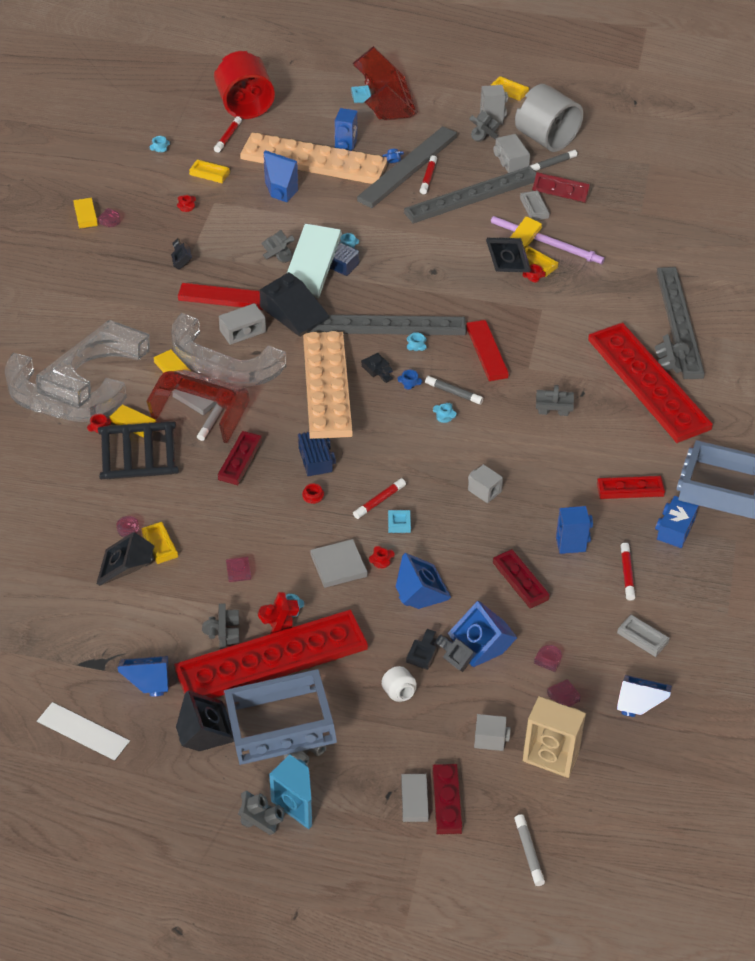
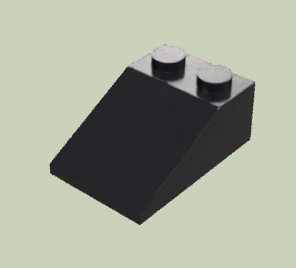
M290 272L259 290L260 308L299 337L329 319L328 313L306 285Z

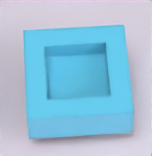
M368 86L351 87L354 103L371 101V93Z
M388 510V533H411L410 510Z

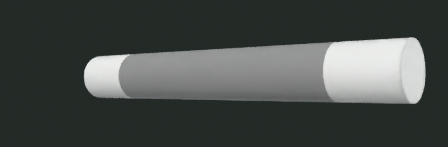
M223 393L197 435L199 440H205L230 399L229 394Z
M520 814L515 817V822L535 886H541L545 883L525 817Z

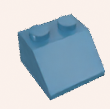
M289 754L269 774L271 802L284 808V812L307 829H310L312 827V802L309 768L303 760L296 759Z

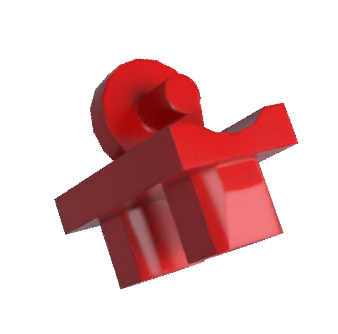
M278 592L273 605L269 604L260 607L258 617L263 624L269 623L272 630L270 634L292 628V616H297L299 612L297 600H287L285 592Z

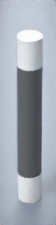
M569 151L530 165V167L534 171H538L577 157V151Z
M427 376L425 383L479 405L483 402L484 398L482 396L430 376Z

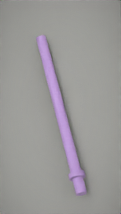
M495 216L491 219L492 224L511 231H515L519 226ZM540 233L534 238L540 242L586 258L588 262L594 261L603 264L605 257L595 254L592 250L589 252Z

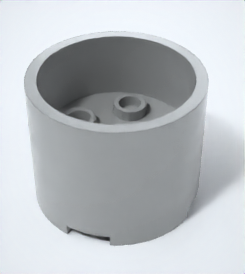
M539 84L525 95L527 99L524 101L521 109L518 108L516 111L515 125L523 134L549 151L557 152L565 148L578 133L583 120V109L580 104L551 86Z

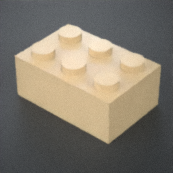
M538 696L528 718L523 762L569 778L579 756L586 713L576 708L556 703L554 700Z

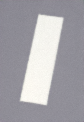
M53 702L37 720V722L114 761L130 741Z

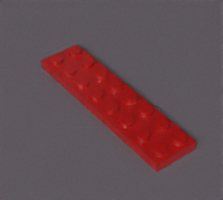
M623 322L589 334L588 341L676 443L712 430L713 424Z
M350 609L175 663L174 670L184 695L189 690L216 698L225 695L224 690L276 679L368 650V643Z

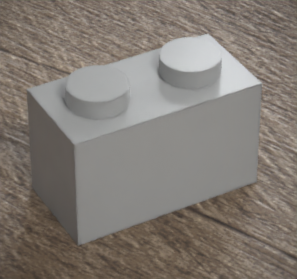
M503 85L482 86L480 113L483 110L499 124H503V119L507 115L505 103L508 102L507 92H504Z
M516 134L496 138V144L493 148L494 154L499 158L501 165L506 168L508 173L529 166L530 154Z
M255 303L219 315L220 332L230 345L266 332L265 317Z

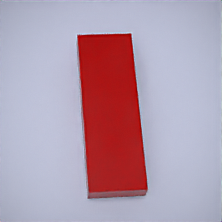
M661 476L597 478L600 499L664 497L665 494Z

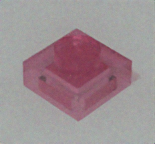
M248 557L226 559L229 582L251 580Z
M568 679L547 689V695L556 703L569 707L580 702L581 695Z

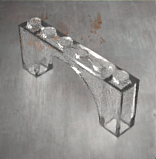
M108 320L36 375L37 393L79 409L91 399L90 381L82 378L75 370L85 362L101 357L118 356L139 360L150 351L149 334Z

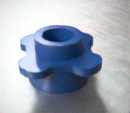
M389 149L387 154L382 156L387 158L388 163H397L401 161V155H404V152H398V149Z
M405 370L402 376L398 377V382L402 383L405 389L410 390L416 385H421L422 379L418 378L416 371Z

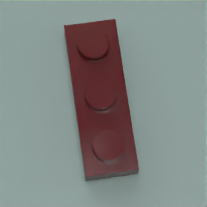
M537 172L532 191L586 203L590 184Z
M246 431L240 433L218 473L219 481L239 485L262 443L261 435Z
M513 549L493 557L495 567L530 609L549 600L550 594Z
M433 764L436 834H462L457 764Z

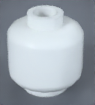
M393 667L382 678L383 689L394 701H406L416 691L417 683L415 678L405 667Z

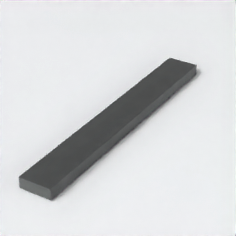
M442 126L358 195L357 202L370 208L376 206L425 165L431 156L437 155L455 140L457 133Z
M528 166L404 208V214L414 224L534 183L536 172Z
M657 268L656 273L674 344L681 341L687 343L690 349L689 354L684 359L679 358L683 379H704L705 373L677 268Z
M329 315L328 320L307 333L336 331L343 332V334L410 335L412 333H421L423 335H465L466 327L465 317Z

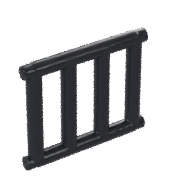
M167 421L98 427L102 448V472H100L99 478L102 480L178 474L179 468L175 464L173 432L176 422ZM165 430L167 466L154 467L152 431ZM144 432L145 468H132L131 433ZM122 433L124 470L111 471L110 434Z

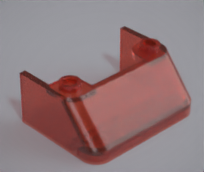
M374 46L353 62V65L364 75L366 86L375 91L365 101V104L374 111L378 119L412 118L418 113L406 78Z
M183 369L163 373L146 402L151 418L157 420L174 389L217 402L220 407L226 409L219 422L223 442L228 443L250 398L247 389Z

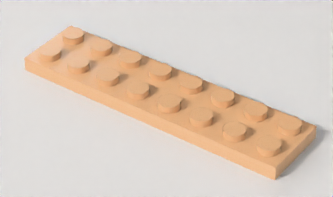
M251 133L240 153L243 160L264 163L263 152L266 150L296 160L297 168L301 171L373 184L383 176L388 165L387 158L379 155L375 156L260 133Z
M343 332L305 333L303 335L310 439L352 437Z

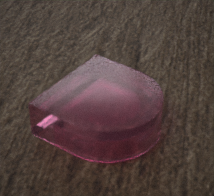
M107 208L97 218L98 224L106 227L117 226L120 223V214L115 210Z
M552 645L543 646L538 651L534 664L556 672L561 663V651Z

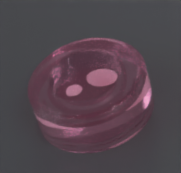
M125 516L117 521L116 527L120 536L126 537L132 532H139V523L135 517Z

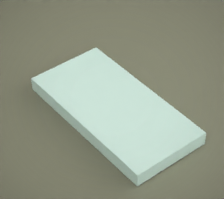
M305 224L287 273L290 272L300 279L313 296L319 298L342 232L340 229Z

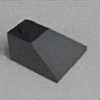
M521 238L486 239L496 272L531 271Z
M132 532L105 550L96 584L101 586L136 572L144 566H148L153 559L154 545L136 532Z
M188 690L184 695L176 724V730L182 747L204 751L234 742L231 722L224 702Z

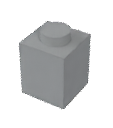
M484 464L470 473L468 477V490L486 503H489L502 492L503 477Z
M477 714L474 748L503 751L504 741L509 742L510 727H506V717Z

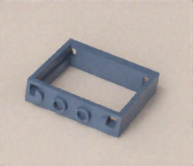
M696 440L694 447H689L677 484V490L680 491L678 500L755 519V491L754 495H748L691 481L696 462L755 476V454Z
M319 669L224 690L239 765L337 743L334 723ZM317 692L324 720L241 738L236 710ZM329 732L330 735L323 736L322 733ZM249 750L250 753L242 754V751Z

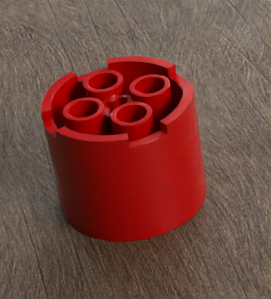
M236 51L222 58L223 61L214 72V80L225 109L230 115L240 117L241 119H252L262 115L271 107L275 97L274 87L262 59L247 51Z

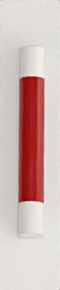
M240 117L234 119L214 147L216 152L222 150L242 122Z
M436 156L430 157L420 188L421 194L427 193L437 162Z
M400 478L355 510L353 515L359 519L403 488L406 482Z
M622 543L620 547L626 599L631 601L635 599L630 547L628 543Z

